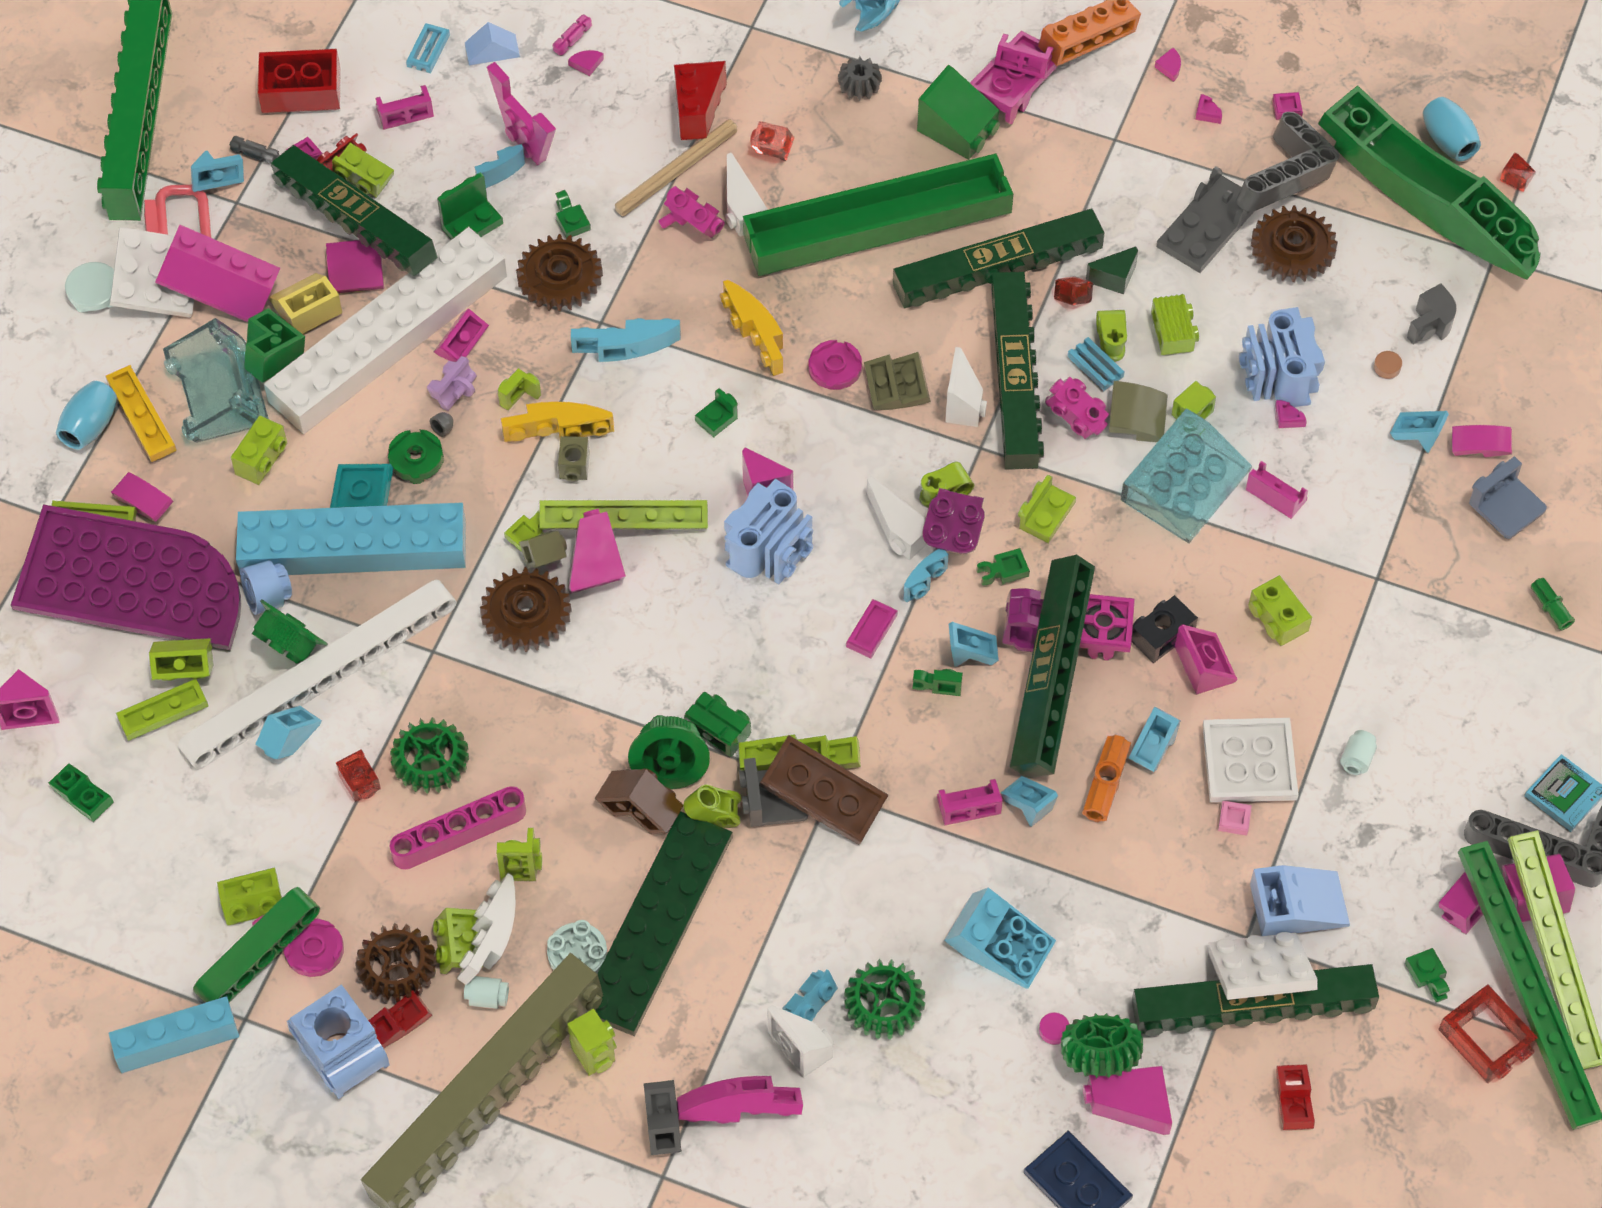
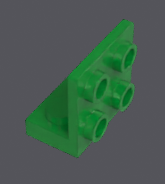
M481 172L473 177H468L463 183L451 190H446L437 198L441 228L451 240L468 227L482 237L503 224V217L487 200L485 177Z

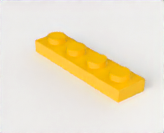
M131 365L106 375L108 385L116 393L118 403L151 462L177 451L173 440Z

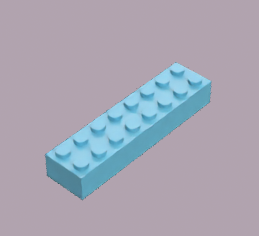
M463 503L238 512L237 566L240 573L241 568L270 560L273 565L282 564L288 575L466 568V519Z

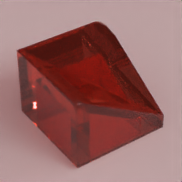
M1514 152L1503 169L1500 181L1524 192L1535 176L1536 171L1519 154Z
M1076 276L1055 280V300L1070 305L1090 303L1092 301L1093 283L1091 281Z

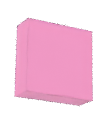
M1222 801L1218 831L1247 836L1252 805Z

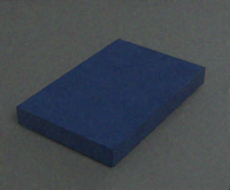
M1069 1130L1024 1168L1023 1173L1058 1208H1123L1133 1199V1194Z

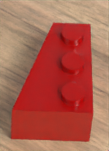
M726 61L674 65L680 139H705L715 118V110L720 104L721 94L727 85Z

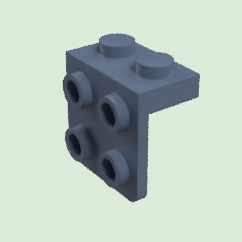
M1515 456L1506 463L1504 461L1500 462L1486 478L1482 476L1476 480L1472 486L1473 492L1469 502L1481 516L1507 539L1514 537L1543 515L1547 509L1546 504L1518 479L1522 463Z

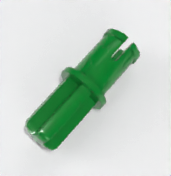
M1545 578L1536 579L1531 584V589L1543 604V611H1548L1560 630L1569 628L1573 625L1575 619L1562 603L1563 598L1556 595Z

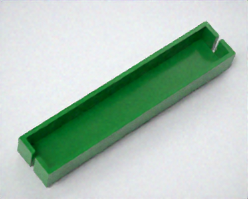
M995 153L744 215L743 236L751 253L757 274L762 276L1012 213L1014 194L1007 177L1004 176V170L999 157Z

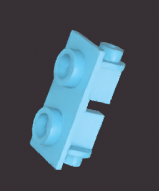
M826 969L825 972L818 970L816 973L812 972L799 988L800 992L805 994V996L802 997L795 993L782 1009L812 1021L819 1010L832 998L838 989L830 971Z

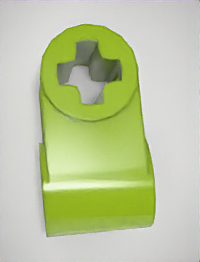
M1125 310L1097 311L1096 327L1100 348L1114 362L1120 361L1125 356V343L1127 342Z
M953 462L922 477V490L919 499L925 507L929 508L931 500L938 495L939 488L968 495L972 492L975 485L960 462Z
M705 784L684 800V810L694 820L707 821L722 828H733L740 824L738 804L741 802V795L736 791L724 790Z

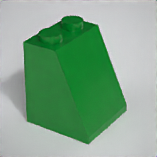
M950 65L946 66L918 99L917 131L968 160L975 152L979 153L984 147L985 140L990 135L993 136L999 129V109Z

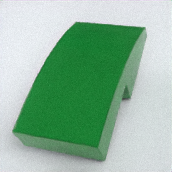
M70 763L48 782L53 790L92 822L114 803L109 794L94 785L86 774Z

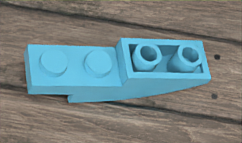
M642 318L626 320L625 329L615 327L607 329H591L588 327L571 329L572 353H598L599 362L620 361L645 356L681 340L680 320L669 318L661 320H645Z

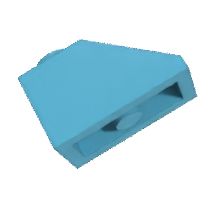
M302 706L268 715L255 745L263 749L264 753L273 759L278 760L293 755L320 726L322 720Z

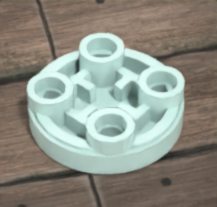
M88 262L70 272L65 282V290L69 301L78 312L84 313L113 307L110 306L114 269L111 266L101 262Z
M578 920L575 923H569L560 927L547 941V956L551 968L554 971L571 952L594 972L598 973L607 955L605 938L598 929L585 920Z

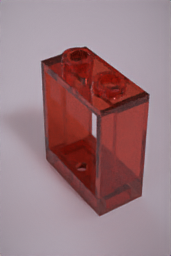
M1489 984L1446 1015L1438 1029L1487 1083L1496 1077L1499 1080L1503 1079L1513 1069L1511 1065L1518 1060L1523 1063L1529 1059L1535 1052L1533 1047L1538 1039ZM1486 1008H1489L1519 1041L1518 1044L1494 1062L1462 1029L1465 1024Z

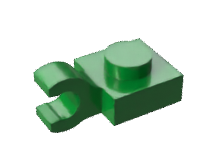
M566 190L555 193L558 199L556 204L560 212L556 213V220L566 239L569 235L574 237L590 231L591 224L581 205L572 207Z
M1433 948L1406 958L1405 965L1418 988L1427 985L1436 1003L1448 998L1446 993L1450 989L1443 979L1446 977L1447 971Z

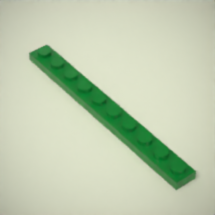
M1488 841L1460 848L1458 855L1572 1129L1575 1130L1601 1122L1602 1112Z

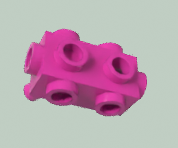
M677 186L669 190L666 196L667 200L664 202V205L671 212L658 220L663 229L676 221L682 226L689 222L710 238L723 229L725 222L717 216L720 212L707 202L703 206L697 201L699 198L697 194L687 187L682 191Z
M1068 377L1063 381L1060 378L1049 389L1052 394L1046 397L1045 404L1051 407L1056 415L1068 422L1072 430L1084 439L1093 433L1096 436L1099 435L1108 425L1105 419L1109 413L1105 410V403L1097 397L1092 398L1085 391L1086 386L1081 380Z

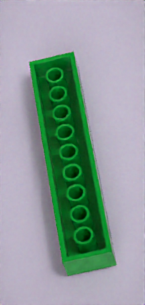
M127 0L129 10L124 12L126 29L121 32V45L123 48L122 51L118 52L117 56L119 72L114 74L116 92L111 94V107L113 111L112 114H108L107 118L109 135L104 137L106 154L101 157V171L103 173L102 177H98L97 191L102 193V208L107 210L109 220L141 221L172 20L169 0Z

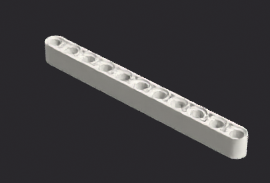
M433 580L191 730L180 739L178 743L179 748L194 768L200 769L209 765L260 733L268 715L293 707L303 706L448 615L455 608L456 600L440 580Z

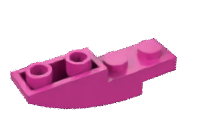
M771 1076L737 1077L713 1082L677 1097L676 1101L678 1120L689 1122L716 1121L726 1124L729 1122H740L741 1112H748L754 1115L773 1113L790 1116L792 1114L802 1115L803 1110L800 1088L774 1087Z

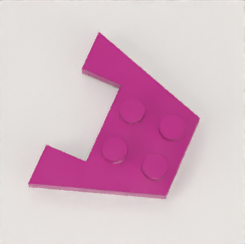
M493 62L486 68L506 127L505 132L512 142L516 141L518 145L522 144L524 156L528 159L531 158L538 166L547 159L556 128L542 113L532 117L511 94L508 75L496 62Z

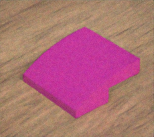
M360 240L326 243L328 277L337 293L384 288L382 257L371 246L366 247Z

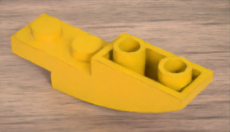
M730 280L723 281V293H720V298L724 308H729L731 312L730 319L734 329L739 328L743 338L751 336L753 345L755 347L759 346L761 350L760 357L764 367H769L773 376L783 373V356L780 352V349H783V332L778 323L764 305L751 293Z
M556 401L526 404V414L501 418L504 442L521 441L535 436L544 437L558 432L560 437L603 436L607 433L615 432L612 412L599 407L574 402Z

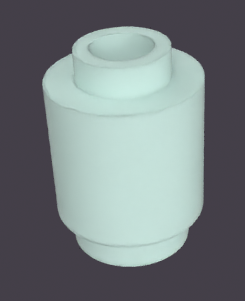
M1357 730L1354 732V735L1349 737L1340 760L1345 771L1353 775H1359L1368 771L1377 749L1376 737L1364 730Z
M475 976L467 985L465 984L464 999L469 1000V1006L498 1009L499 1006L506 1007L509 983L502 982V979Z

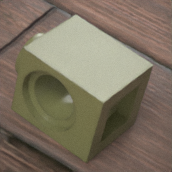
M560 437L558 459L560 479L568 481L587 480L590 454L588 437Z
M559 530L547 532L519 542L528 569L567 557L565 552L567 544L564 537L560 535Z

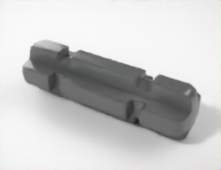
M233 136L229 144L232 151L238 153L243 151V155L260 161L265 159V162L269 164L280 156L279 151L270 147L266 149L267 146L250 140L245 142V138Z

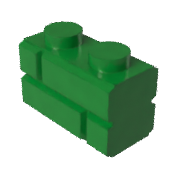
M703 692L684 715L685 720L696 725L702 739L729 757H732L739 749V743L745 742L751 734V721L748 715L739 709L734 711L729 708L726 701L717 694L711 696L707 692Z

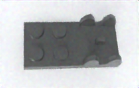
M1215 166L1210 174L1207 185L1203 182L1199 184L1194 200L1157 240L1156 247L1201 273L1253 214V212L1240 208L1236 202L1242 187L1222 176V169Z

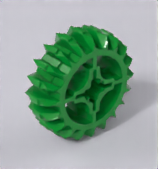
M433 717L429 723H424L420 718L418 726H414L409 722V731L400 729V738L394 739V748L390 751L391 765L395 770L396 777L402 779L406 787L412 784L415 792L423 787L424 792L427 794L430 788L435 787V790L440 793L442 785L451 788V779L460 781V772H466L467 769L466 763L469 761V753L467 752L469 748L468 743L464 741L463 733L457 732L454 724L447 727V722L444 719L439 724H436ZM448 746L453 750L449 761L444 757L445 749ZM411 750L416 755L414 758L415 762L412 765L407 762V757Z
M880 959L877 961V967H873L867 962L865 964V971L858 968L855 971L856 978H849V987L844 992V996L847 998L844 1000V1007L850 1009L847 1016L849 1020L855 1019L854 1026L856 1029L865 1026L864 1034L866 1036L871 1031H875L877 1039L881 1037V1033H887V1037L891 1040L893 1032L896 1031L902 1037L905 1033L904 1027L912 1030L915 1024L914 1021L921 1019L922 1013L920 1011L925 1009V1002L923 1001L925 991L920 989L922 981L914 979L915 972L913 970L905 973L906 966L904 963L896 968L892 959L888 962V966L883 965ZM898 986L908 995L909 1003L903 1001V997L897 994ZM861 995L866 997L867 1001L873 1005L872 1013L861 1003ZM887 1014H893V1015H894V1016H890V1017H884V1016L887 1015Z
M1095 1013L1091 1017L1083 1015L1082 1020L1074 1019L1073 1023L1066 1025V1030L1062 1032L1061 1054L1063 1055V1060L1066 1061L1067 1067L1073 1068L1076 1073L1083 1072L1085 1077L1095 1075L1096 1078L1099 1076L1110 1078V1075L1113 1074L1121 1076L1122 1071L1131 1072L1132 1067L1138 1066L1139 1059H1142L1143 1037L1141 1036V1031L1137 1028V1024L1130 1023L1129 1018L1121 1019L1119 1015L1109 1016L1108 1013L1105 1015H1097Z

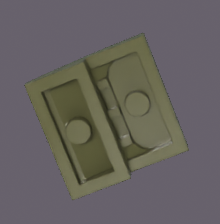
M919 352L893 360L889 354L864 362L874 410H893L931 402Z
M1114 381L1109 432L1135 434L1136 441L1163 443L1168 394L1144 385Z

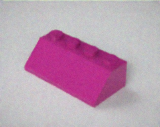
M179 225L155 283L248 322L250 317L263 311L280 267Z

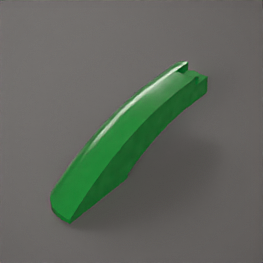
M1358 85L1324 112L1318 125L1336 141L1333 147L1363 176L1399 206L1453 243L1501 269L1526 280L1534 273L1541 255L1538 248L1539 236L1534 225L1485 176L1478 177L1420 141L1395 121Z

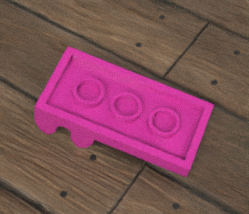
M1022 30L1009 42L1044 53L1038 47L1040 40ZM995 56L970 83L999 110L1006 113L1005 121L1007 123L1013 124L1018 109L1022 112L1026 110L1031 94L1058 67L1052 61L1043 79L994 65Z

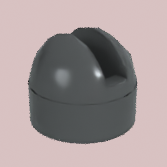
M440 412L430 418V425L437 435L445 436L452 430L454 420L450 414Z

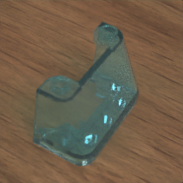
M217 318L163 348L166 359L164 365L170 374H175L181 378L191 416L183 419L182 432L188 440L196 443L249 430L259 415L268 419L258 379L245 370L244 367L246 341L240 334Z

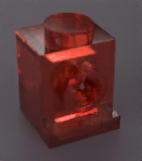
M759 121L757 128L752 131L750 138L751 146L756 153L780 158L782 161L787 160L794 141V136L787 127Z
M362 749L335 762L338 775L355 802L361 799H368L381 789L379 779L367 761Z

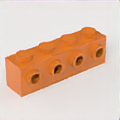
M1105 0L1093 7H1087L1084 11L1077 14L1069 15L1054 24L1046 25L1041 32L1038 47L1044 53H1046L1048 46L1053 47L1051 61L1056 66H1059L1136 32L1141 13L1129 0Z

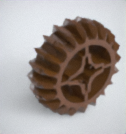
M394 923L392 930L387 931V928L382 925L381 934L378 935L371 931L372 941L363 939L362 946L364 949L357 951L359 960L355 962V966L359 971L357 976L359 981L363 982V988L366 991L371 990L373 997L377 998L382 994L383 1001L387 1003L390 997L394 996L395 1002H399L401 996L406 995L407 998H410L412 990L421 995L423 992L421 985L430 987L431 980L429 977H433L436 974L435 967L433 966L437 964V957L434 955V946L429 944V937L427 935L421 936V931L418 928L411 932L410 926L406 923L402 930H399L398 925ZM413 950L420 956L417 968L410 961ZM376 958L383 965L381 968L382 973L379 976L373 971V964Z

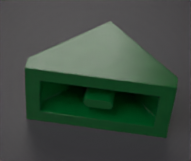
M1135 246L1088 263L1086 272L1087 282L1124 294L1137 264V247Z

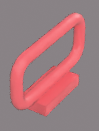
M169 185L157 192L155 200H144L145 231L168 235L166 198L172 195H192L198 200L200 233L211 238L209 203L207 195L203 190L193 192L192 185Z

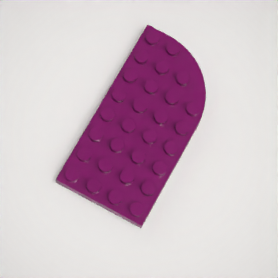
M43 504L14 592L11 607L13 610L172 640L211 638L212 647L231 651L240 619L241 594L236 576L227 559L211 546L207 540L198 535L179 529Z

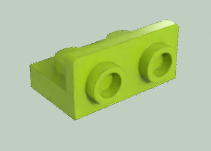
M349 143L340 157L335 156L332 160V171L346 181L348 180L355 184L365 194H371L376 198L394 175V169L352 143Z
M1047 475L1043 482L1038 481L1032 491L1033 497L1029 503L1025 501L1018 512L1020 517L1019 529L1048 544L1076 503L1075 496L1052 485L1053 477Z
M534 828L527 829V842L517 840L497 842L496 854L500 880L509 873L513 876L514 881H536L537 870H542V852H540V838H535Z
M275 867L217 882L220 902L227 925L259 918L265 915L282 898Z
M445 908L434 920L433 934L437 938L435 956L437 957L441 974H447L453 967L462 968L459 966L462 958L468 950L472 952L475 948L471 943L478 933L472 929L478 919L474 916L476 910Z

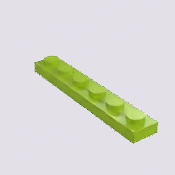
M539 500V529H577L579 519L584 518L583 513L594 509H599L600 513L607 511L612 529L708 528L707 500Z

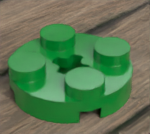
M419 429L420 432L412 433L410 430L401 432L389 444L388 459L389 464L393 467L394 474L413 484H421L425 479L435 475L444 463L440 440L427 430ZM413 452L417 454L421 452V457L418 459H411L410 453Z

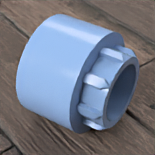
M268 560L241 568L240 578L247 604L254 615L263 613L266 610L260 602L261 599L277 609L284 606V600L291 598V582L282 564L273 565Z

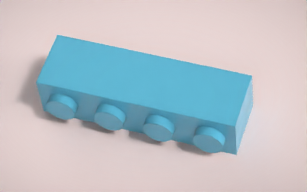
M227 996L108 1033L114 1057L121 1074L239 1037Z

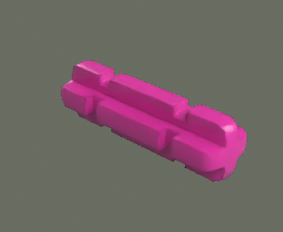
M585 14L581 15L561 35V38H558L552 44L553 51L559 55H564L569 50L568 47H572L582 37L583 31L586 32L592 26L591 18Z

